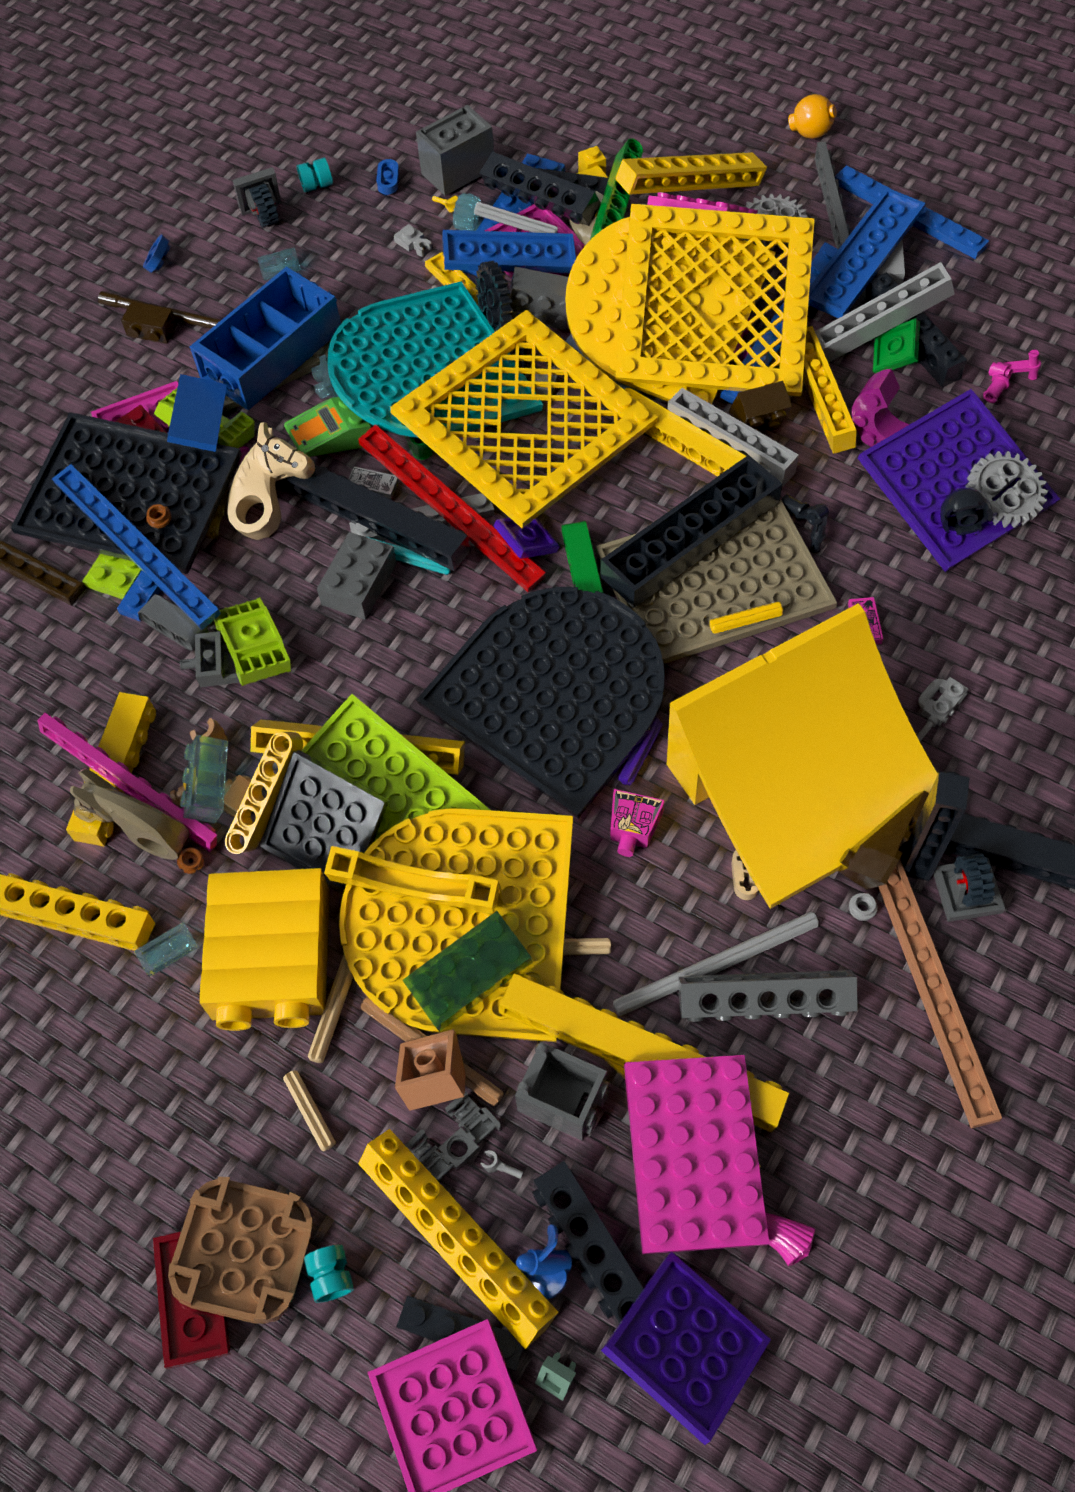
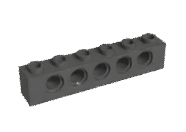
M851 970L678 977L680 1013L682 1018H687L688 1021L692 1022L703 1021L704 1017H716L717 1020L726 1021L733 1019V1016H745L746 1019H760L762 1015L789 1018L791 1014L817 1017L820 1016V1013L831 1012L835 1016L849 1015V1012L858 1011L857 977ZM831 989L832 993L829 998L825 1000L819 999V994L822 990ZM793 991H803V995L799 1000L792 1001L789 999ZM742 992L745 994L742 1002L734 1003L731 1001L735 993ZM764 992H774L772 1000L768 1002L760 1000ZM712 993L717 996L716 1000L711 1004H704L702 1002L706 994Z

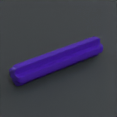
M656 718L645 738L628 757L618 776V780L622 784L629 786L633 784L663 726V723L658 718Z

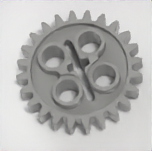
M770 194L769 198L762 195L761 200L753 198V203L746 202V208L758 210L757 214L807 218L806 209H802L803 205H797L796 199L790 202V196L782 199L781 194L777 198H774L773 194ZM760 240L765 247L773 242Z
M997 451L994 457L989 453L985 459L981 458L974 465L967 477L969 483L966 485V488L977 489L987 496L993 510L994 525L1002 521L1003 527L1006 528L1011 522L1012 526L1016 528L1019 523L1025 525L1029 520L1032 521L1043 509L1042 505L1047 500L1044 496L1048 490L1042 489V487L1046 484V481L1039 480L1042 472L1035 473L1033 471L1036 465L1030 467L1027 465L1028 458L1020 461L1018 453L1014 458H1011L1009 451L1004 456H1002L1000 451ZM1021 478L1012 488L1003 493L1000 498L992 501L1000 491L1005 490L1015 479Z

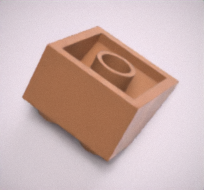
M454 1029L400 1044L395 1089L409 1111L464 1097L466 1073L457 1034Z

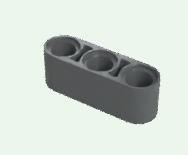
M156 594L138 612L139 617L147 625L191 651L195 648V634L209 633L207 627L201 630L179 607Z

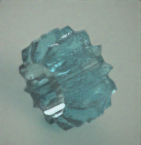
M462 193L458 196L452 221L456 229L475 230L480 216L474 214L476 203L480 202L479 197L469 193Z

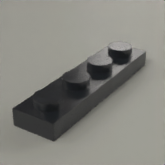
M407 1295L396 1327L437 1342L481 1321ZM492 1326L507 1368L517 1371L524 1347L509 1331Z

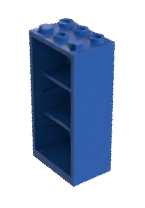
M285 267L190 346L200 378L227 384L225 395L249 411L332 339L335 331L341 325L337 299L331 292L325 291L315 282L304 278L299 272L296 273L290 268Z

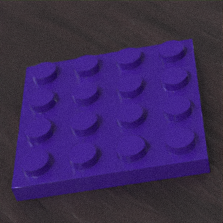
M670 1252L601 1351L699 1441L706 1445L712 1440L771 1339L673 1252Z

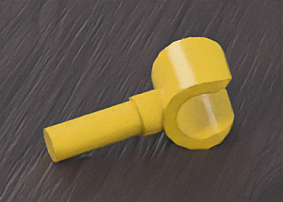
M436 196L432 198V201L445 205L446 209L451 213L460 208V205L456 203L459 201L457 196H453L448 200Z

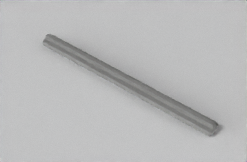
M813 912L797 917L613 1001L614 1009L619 1016L627 1014L679 990V976L713 975L817 928L818 918Z

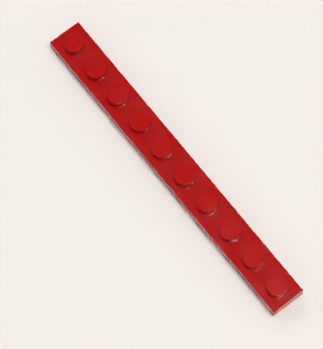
M376 424L358 439L359 444L456 530H461L468 535V539L473 545L528 593L546 577V572L531 559H520L492 525Z

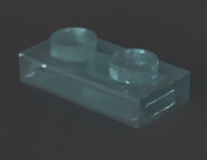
M182 922L138 948L134 953L144 971L150 977L199 947L185 923Z

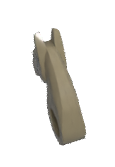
M83 769L79 772V775L85 782L81 789L75 786L70 788V793L75 797V816L86 822H93L95 820L101 822L115 821L127 837L146 852L170 860L179 857L190 836L189 830L182 823L149 804L119 792L109 782L88 769Z

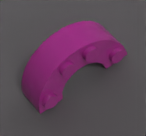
M892 369L882 370L874 374L868 380L852 407V421L861 436L862 442L870 447L910 425L897 419L888 409V406L900 389Z

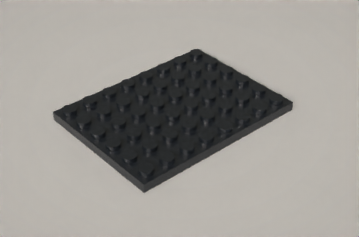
M69 412L11 526V530L15 534L132 561L52 480V478L71 464L181 573L188 574L242 453L239 448L217 444L216 452L170 443L167 442L168 433ZM160 504L169 509L171 520L165 527L153 528L148 524L146 516L151 506Z

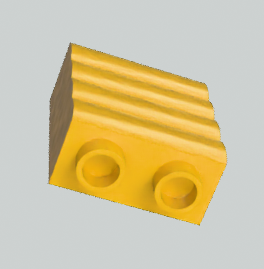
M321 868L209 874L204 928L205 937L202 953L200 1004L212 1020H216V1027L229 1031L246 1030L251 1027L252 1018L274 1017V1024L277 1026L299 1028L309 1024V1016L323 1014L326 1006L329 887Z

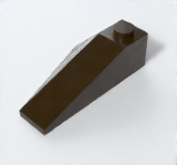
M924 790L914 794L854 847L848 848L840 859L842 866L838 872L866 890L885 885L902 855V852L898 849L911 835L907 828L918 819L929 793Z

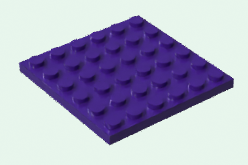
M972 389L860 453L857 458L945 572L1016 529L1012 526L1011 522L1006 528L1003 527L1002 521L994 525V518H992L991 522L987 520L981 524V530L966 535H957L956 531L951 530L947 533L942 526L940 510L943 501L956 489L966 488V485L969 483L967 477L971 473V469L981 458L985 459L989 453L994 457L997 451H1000L1002 456L1009 451L1011 458H1014L1018 453L1020 461L1027 458ZM1028 460L1027 465L1030 467V466H1032V464H1031V462ZM1042 476L1039 477V480L1045 481ZM1021 478L1015 479L1005 490L1000 491L992 501L1000 498L1003 493L1012 488ZM1047 482L1042 487V489L1048 490L1044 496L1047 500L1042 505L1043 509L1039 514L1060 500Z

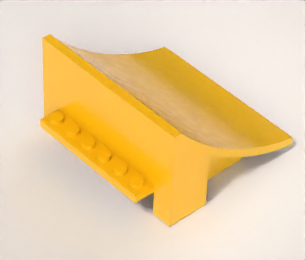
M859 603L670 703L667 766L694 805L710 798L736 851L770 909L838 871L842 866L840 859L848 848L854 847L914 794L924 790L930 793L938 775L901 706L877 649L866 613ZM917 820L913 825L908 826L907 830L914 828Z

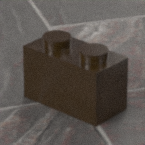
M133 301L130 302L121 319L127 336L168 344L177 326L172 309Z

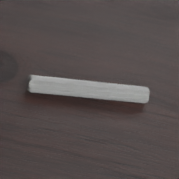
M477 202L474 209V214L528 232L557 233L558 231L557 226L481 202Z

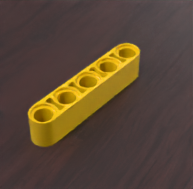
M277 732L270 738L226 835L225 845L231 853L250 852L259 845L293 752L297 750L302 751L303 739L298 733ZM285 738L289 741V748L287 750L284 747ZM274 763L278 766L277 774L273 772ZM263 787L267 790L266 798L262 796ZM252 811H253V812L255 813V815H256V820H255V822H253L252 819H251V812H252ZM241 835L244 837L245 840L244 846H242L240 843Z

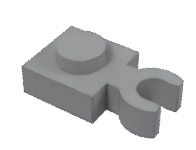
M410 224L394 235V241L409 252L415 249L417 255L421 257L424 256L423 248L432 250L431 241L424 239V234Z

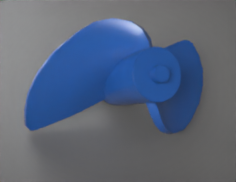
M554 1224L548 1226V1243L545 1249H530L516 1260L519 1270L546 1299L554 1298L564 1289L567 1283V1274L570 1272L572 1265L571 1256L568 1251L556 1250L555 1248L558 1241V1229Z

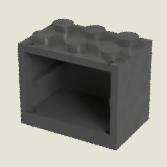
M468 105L416 132L421 174L444 196L481 176L479 174L492 151L494 152L492 126Z

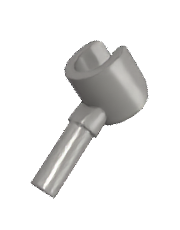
M485 1151L487 1156L494 1158V1162L491 1165H485L481 1162V1165L487 1172L494 1173L499 1170L521 1179L523 1171L501 1162L495 1152Z

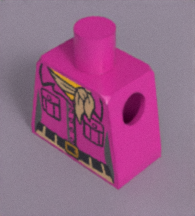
M614 789L610 839L620 842L617 850L620 855L631 857L634 854L635 846L643 848L649 846L663 815L664 800Z

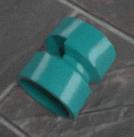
M325 157L314 160L312 165L308 162L296 165L299 180L305 193L316 190L318 185L321 188L333 185L331 172Z
M343 1245L324 1247L304 1257L308 1276L314 1278L310 1286L315 1303L335 1300L354 1291L351 1274L349 1271L344 1270L348 1262Z

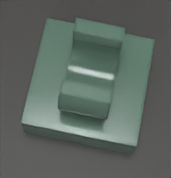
M557 1352L553 1358L547 1356L535 1384L563 1401L576 1375V1372H574L576 1363L572 1361L569 1367L564 1366L558 1362L561 1354Z

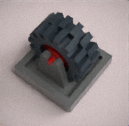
M273 167L232 180L242 216L250 213L253 216L257 215L262 228L278 223L279 219L276 209H278L277 205L281 204V198Z
M977 853L958 856L954 864L936 867L933 875L948 922L1002 914L1005 907L989 858L984 857V854Z

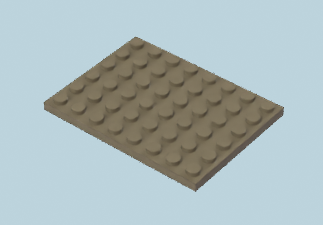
M781 499L779 503L635 608L613 589L617 599L636 612L646 623V627L658 643L663 664L836 609L837 601ZM636 534L596 546V554L600 562L602 558ZM777 601L781 603L783 608L782 616L716 634L712 633L709 626L711 619Z

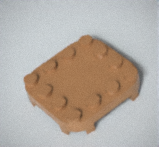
M218 1177V1179L205 1183L198 1190H195L190 1199L188 1213L172 1262L169 1265L168 1278L173 1296L180 1303L190 1308L246 1322L266 1324L278 1321L288 1310L296 1291L311 1236L312 1217L309 1208L301 1200V1197L290 1192L288 1195L231 1181L230 1177Z

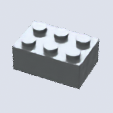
M515 267L509 289L512 300L510 306L513 309V312H511L512 318L514 319L527 310L547 327L570 331L565 303L568 277Z
M349 532L317 587L321 605L366 620L397 564L394 547Z

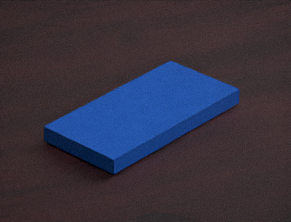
M180 374L167 442L216 452L227 384Z

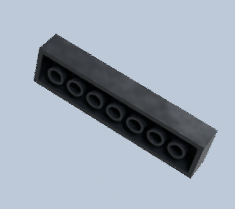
M747 455L602 558L601 578L635 608L779 503L783 484L750 455Z

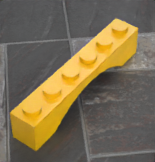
M331 846L324 872L330 881L495 915L501 888L499 881L495 879L410 867L373 857L359 851Z

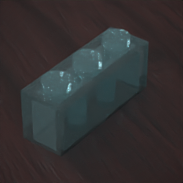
M196 735L193 742L187 744L184 758L188 760V767H185L182 782L186 783V791H183L180 806L184 807L183 818L216 823L223 813L228 741Z

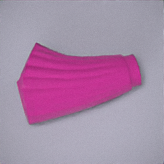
M765 1213L769 1237L768 1245L781 1255L786 1264L792 1266L807 1257L811 1250L815 1228L784 1217Z

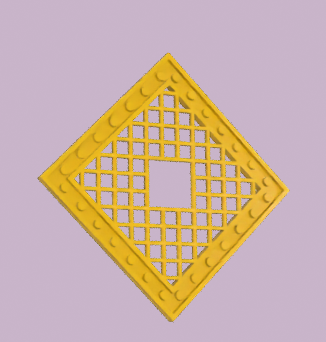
M631 204L615 381L730 391H746L783 381L789 396H801L814 218ZM652 231L658 232L653 237H651ZM668 233H677L680 235L677 238L673 239ZM661 235H664L670 242L663 249L655 243V240ZM691 235H702L703 237L696 241ZM686 236L693 245L684 251L678 245V242ZM714 237H726V239L719 243ZM709 238L716 247L707 253L700 244ZM737 238L750 240L742 245ZM732 240L738 249L730 255L723 246ZM760 240L773 242L765 247ZM753 242L761 249L754 257L746 249ZM783 242H788V248ZM776 244L784 251L777 259L769 251ZM650 245H652L658 253L649 259ZM674 246L680 255L672 261L665 252ZM695 248L703 255L697 262H694L688 256ZM718 250L726 257L720 264H717L711 258ZM741 252L749 259L742 266L734 260V257ZM763 254H766L772 261L765 268L757 261ZM662 256L668 265L659 271L652 262ZM786 256L787 269H785L780 263V261L784 259ZM684 258L691 266L682 273L675 264ZM705 260L714 267L707 274L698 267ZM729 261L737 269L730 276L721 269ZM752 263L760 271L753 278L744 271ZM775 265L783 273L776 280L767 272ZM650 267L656 274L647 280L648 268ZM670 268L679 275L671 282L663 275ZM693 270L702 277L694 284L686 277ZM718 272L745 301V304L712 330L684 297L714 273ZM738 274H741L748 281L740 288L732 281ZM762 275L771 283L763 290L755 283ZM786 277L784 291L778 283ZM657 278H660L666 284L659 292L651 285ZM681 279L689 286L682 294L674 287ZM751 285L758 294L749 300L742 291ZM773 287L781 294L775 301H772L765 294ZM647 288L654 295L648 301H646ZM670 289L677 298L668 304L661 295ZM760 297L769 304L761 312L753 304ZM656 299L664 306L657 314L649 307ZM784 299V310L782 312L776 305ZM679 301L687 308L681 315H678L671 308ZM748 307L756 314L750 321H747L741 314ZM770 309H773L779 315V318L773 323H770L764 316ZM646 310L652 318L644 323V312ZM666 311L675 318L667 326L659 318ZM689 313H692L698 321L689 328L682 319ZM736 316L744 324L737 331L728 324ZM759 318L767 326L760 333L752 326ZM783 320L781 335L775 326ZM654 321L662 327V330L656 335H653L647 329ZM677 323L686 330L679 337H676L670 330ZM700 325L709 332L702 339H699L693 332ZM725 326L732 335L725 341H722L716 332ZM748 328L755 337L746 344L739 334ZM770 330L778 338L771 345L762 338ZM644 331L650 339L642 345ZM666 332L673 341L664 348L657 339ZM688 334L696 342L689 349L680 342ZM711 336L719 344L712 351L704 345V342ZM734 338L743 346L735 353L727 346ZM757 340L766 348L758 355L750 348ZM654 342L661 351L651 357L645 348ZM781 342V350L779 356L773 350V348ZM677 344L684 353L677 359H674L668 350ZM700 346L707 355L700 361H697L691 352ZM722 348L730 356L723 363L714 356ZM745 350L753 358L746 365L737 357ZM768 352L777 360L769 367L760 359ZM664 354L668 359H658V358L661 357V356ZM687 356L691 361H682V359ZM711 358L714 363H706L705 361ZM734 360L737 365H730L729 363ZM757 362L761 367H754L752 365Z
M527 310L390 407L392 415L522 529L653 427L658 419L649 409ZM516 348V355H507ZM519 348L532 349V356L519 355ZM535 349L543 356H535ZM499 360V367H490ZM502 360H514L515 368L502 367ZM519 361H532V368H519ZM535 361L548 362V369H536ZM551 362L559 369H551ZM486 372L499 373V380L486 379ZM482 373V379H474ZM502 373H515V381L502 380ZM519 374H532L531 381H518ZM535 374L548 375V382L535 381ZM551 375H564V382H551ZM568 376L576 383H568ZM469 384L482 385V392H469ZM465 385V392L457 391ZM485 385L498 386V393L485 392ZM502 386H515V394L502 393ZM518 386L531 387V394H518ZM535 387H547L548 395L535 394ZM551 388H564V395H551ZM568 388L581 389V396H568ZM584 390H586L593 397L584 396ZM448 397V404H439ZM452 397H465V405L451 404ZM468 397L482 398L481 405H468ZM485 398L498 399V406H485ZM501 399L548 401L547 435L501 433ZM551 401H564V409L551 408ZM568 401L581 402V409H568ZM584 402H597V410L584 409ZM601 404L609 410H601ZM434 410H448L447 417H434ZM451 410H464V418H451ZM468 411H481V419L468 418ZM484 411L498 412V419H484ZM551 414H564V422L551 421ZM568 415H581V423L568 422ZM584 415L597 416V423H584ZM601 416H614V424L601 423ZM451 423L464 424V432L450 431ZM467 424H481L480 432H467ZM484 425H497V433L484 432ZM551 427L564 428V435H551ZM568 428H581V436H568ZM584 428L597 429V437L584 436ZM601 429H607L601 434ZM467 437L480 438V446L467 445ZM484 438H496L497 446H483ZM500 439H514V447H500ZM517 439L531 440L530 448L517 447ZM534 440H547V448H534ZM551 441H564V449L551 448ZM568 441L581 442V450L568 449ZM584 442H590L584 447ZM474 451H480V456H478ZM483 452H497L496 460H483ZM500 452L514 453L513 461L500 460ZM517 453H530V461H517ZM534 453L547 454V462H534ZM551 454L564 455V463L551 462ZM500 466H513V475L500 474ZM517 467H530V475H517ZM534 467L547 468V476L534 475ZM507 480H513V485ZM516 480L530 481V489H516ZM534 481H540L535 486H533Z

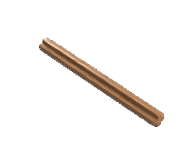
M368 997L361 1004V1009L405 1042L427 1037L417 1028L402 1023L390 1013H385ZM463 1063L466 1073L465 1086L492 1106H496L503 1098V1091Z

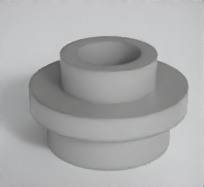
M859 893L851 898L849 911L854 918L867 921L875 916L877 903L871 895ZM858 905L866 906L867 911H861Z

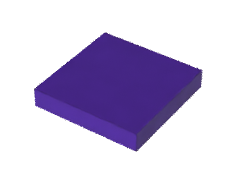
M511 518L497 519L494 524L495 529L520 559L557 553L560 547L537 518L523 529Z

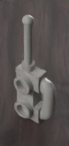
M951 677L947 681L936 679L929 684L919 697V706L923 709L921 715L927 718L926 725L917 734L919 741L924 738L932 727L936 725L941 726L942 723L945 724L949 718L947 717L953 715L955 707L966 697L967 687ZM940 690V693H942L937 701L932 700L931 698Z

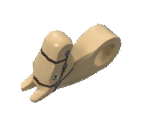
M266 422L260 423L257 443L251 448L240 464L228 495L229 522L244 536L255 540L269 537L278 529L282 516L275 482L291 476L308 479L315 471L314 461L283 439L273 436V429L268 428ZM263 503L264 513L261 519L256 523L246 524L245 517L248 509L254 504Z

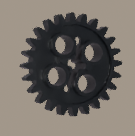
M492 260L478 265L479 270L476 271L478 276L476 278L478 295L476 296L480 310L496 332L513 320L511 316L513 309L510 306L512 300L510 297L511 292L507 287L508 281L505 282V274L502 273L501 266L498 267V263Z

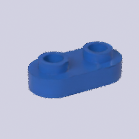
M385 159L378 164L377 188L380 193L391 195L398 189L399 167L395 160Z
M161 234L155 240L143 264V268L151 273L154 270L157 272L162 267L164 261L161 259L168 253L171 247L168 245L169 239Z

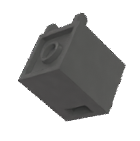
M540 1042L535 1049L534 1057L522 1082L517 1087L515 1095L517 1111L582 1141L585 1134H591L595 1127L597 1107H603L607 1100L610 1084L606 1081L607 1071ZM585 1093L589 1097L580 1117L577 1118L574 1115Z

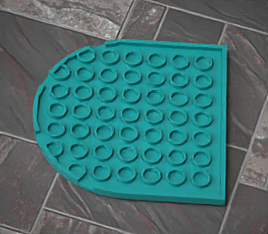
M462 281L383 300L358 310L357 315L351 319H345L337 328L328 349V374L339 398L357 416L372 425L376 424L380 429L390 433L419 438L391 414L390 407L495 331ZM499 360L490 367H499ZM502 360V367L515 368V361ZM486 372V379L499 380V373ZM482 373L474 379H482ZM502 373V380L515 381V373ZM519 374L518 381H528L524 374ZM469 384V392H482V385ZM465 385L457 391L465 392ZM485 385V392L498 393V386ZM502 386V393L515 394V386ZM518 386V394H531V387ZM448 397L439 404H448ZM452 397L451 404L465 405V397ZM468 397V405H481L482 398ZM485 398V406H498V399ZM501 399V422L542 411L543 403L541 400ZM434 410V417H447L448 410ZM451 410V418H464V410ZM468 411V418L481 419V411ZM484 411V419H498V412ZM451 423L450 431L464 432V424ZM467 424V432L481 428V424Z

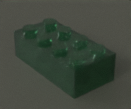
M496 911L402 981L440 1032L512 979L514 973H520L532 964L533 961L498 911Z

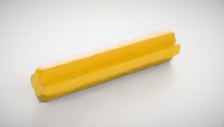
M777 601L711 619L709 626L712 633L716 634L782 616L783 608L781 603Z

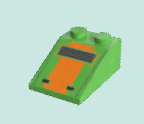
M339 397L330 398L284 423V427L296 448L309 457L362 448L358 439L371 427L368 422L352 412Z

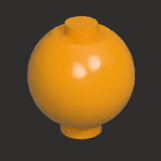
M819 94L808 95L799 101L794 113L789 115L790 129L792 131L798 130L800 135L809 139L822 137L831 129L834 118L837 116L835 105L825 96Z

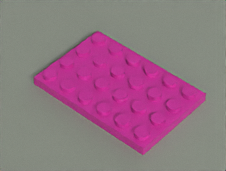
M745 1055L625 1062L624 1070L642 1254L768 1245L769 1237Z

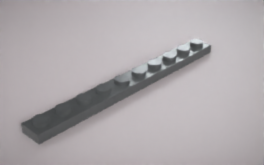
M817 142L815 164L835 246L839 249L850 235V226L846 224V210L842 209V194L838 193L839 182L838 179H835V166L831 165V151L827 149L826 142ZM866 290L862 292L853 304L851 311L860 307L862 301H865Z

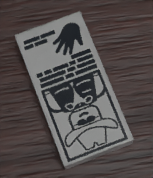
M354 467L349 477L350 481L358 485L362 484L369 490L381 493L391 500L399 483V479L395 475Z

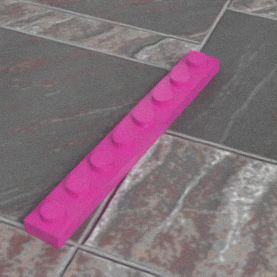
M44 713L38 719L39 730L42 734L129 796L159 809L161 812L182 823L189 830V838L208 852L215 848L217 845V834L209 824H201L194 819V815L184 807L180 809L173 804L172 799L167 794L156 792L147 780L132 775L126 765L111 760L102 748H94L81 733L70 731L60 718L56 716L52 718L47 713Z

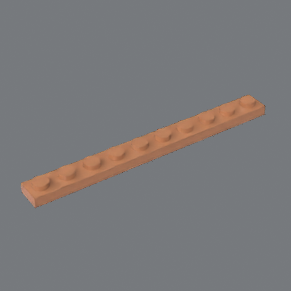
M899 859L886 884L878 886L971 1129L999 1122L1002 1116Z

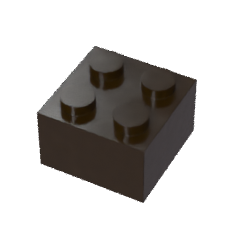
M779 381L739 392L729 409V414L758 432L763 429L771 431L781 426L792 405L784 382Z

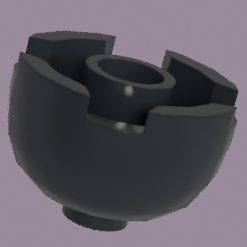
M959 488L949 494L943 501L940 517L945 532L948 533L951 530L956 531L957 535H966L981 530V524L987 520L991 522L993 510L987 496L983 492L973 488Z

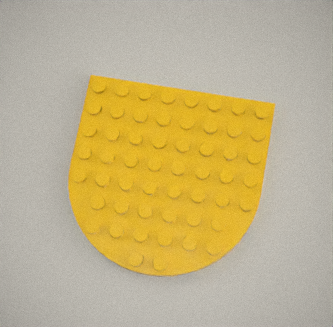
M630 217L621 219L604 228L584 246L572 266L566 286V316L572 337L582 354L613 380H615ZM652 231L651 237H653L658 232ZM668 233L673 239L677 238L680 235L677 233ZM664 235L655 240V243L661 249L670 243ZM691 235L696 241L703 237L702 235ZM686 236L678 242V245L684 251L693 245ZM714 237L719 243L726 239V237ZM709 238L700 244L707 253L716 247ZM737 238L742 245L747 242L746 240ZM732 240L723 246L730 255L738 249ZM754 243L746 248L753 257L761 251ZM650 245L649 259L658 253L652 245ZM674 246L665 252L672 261L680 255ZM697 248L688 254L694 262L703 257ZM720 250L711 256L717 264L726 259ZM769 250L775 257L776 252ZM743 252L734 257V260L740 266L749 261ZM766 254L757 259L763 268L772 262ZM662 256L652 262L659 271L668 265ZM684 258L675 264L682 273L691 266ZM707 260L698 266L705 274L714 268ZM730 261L721 268L728 276L737 270ZM753 263L744 270L751 278L760 272ZM650 267L648 268L647 280L656 274ZM672 268L663 274L669 282L679 276ZM695 270L686 275L692 284L702 278ZM718 272L714 273L684 297L712 330L745 304V301ZM741 274L732 279L739 288L748 282ZM762 275L755 281L760 288H762L765 277ZM660 278L651 283L657 292L666 286ZM682 279L674 285L680 294L689 288ZM751 285L742 291L749 300L758 294ZM648 288L646 290V301L654 296ZM670 289L661 295L668 304L677 298ZM658 299L649 305L655 314L664 308ZM681 301L671 307L678 315L687 310ZM750 307L741 312L747 321L752 311ZM646 310L644 312V323L652 318ZM668 311L659 317L666 326L675 319ZM689 313L682 319L689 328L698 321L692 313ZM737 316L728 323L735 331L744 325ZM654 321L647 329L653 335H656L662 330V327ZM679 323L670 328L676 337H679L686 331ZM702 325L693 330L699 339H702L709 333ZM725 326L716 332L722 341H725L732 335ZM644 331L642 345L650 339ZM666 332L657 339L664 348L673 341ZM689 334L680 341L687 349L696 343ZM712 336L704 342V345L710 351L719 345ZM734 338L727 344L733 353L738 341ZM654 342L645 348L651 357L661 351ZM677 344L668 350L674 359H677L684 353ZM700 346L691 352L697 361H700L707 355ZM723 348L714 354L721 363L730 357ZM663 354V355H662L661 357H659L658 359H668V358ZM687 356L682 359V361H691ZM711 358L705 361L706 363H714ZM618 381L667 402L681 388H684L712 405L718 389Z
M441 809L430 811L428 814L420 815L413 819L408 818L390 828L374 841L364 854L430 871L470 874L499 881L501 888L495 915L346 884L340 908V940L348 968L367 997L385 1013H390L402 1023L427 1032L442 1033L454 1029L457 1035L557 1042V1038L499 1013V1006L514 973L519 976L521 974L529 975L535 978L537 983L542 986H554L561 990L573 816L476 809Z

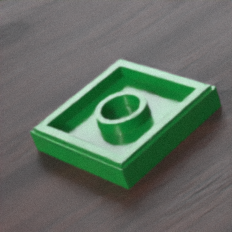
M917 319L899 324L875 337L873 372L875 374L882 370H894L918 361L920 322Z

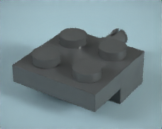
M221 632L195 634V658L181 659V670L196 668V679L200 688L240 683L233 658Z

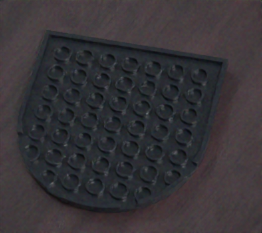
M578 587L546 588L522 595L521 599L508 606L503 605L491 614L416 700L420 706L579 819L652 728L661 708L664 695V664L658 643L646 627V623L636 612L621 601L598 591L593 593L579 590Z

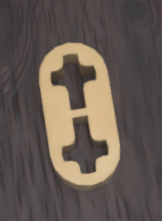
M735 850L731 863L734 891L739 898L751 900L757 896L759 890L747 869L743 870V863L740 861V856ZM744 877H748V883L752 886L751 891H746L743 886Z

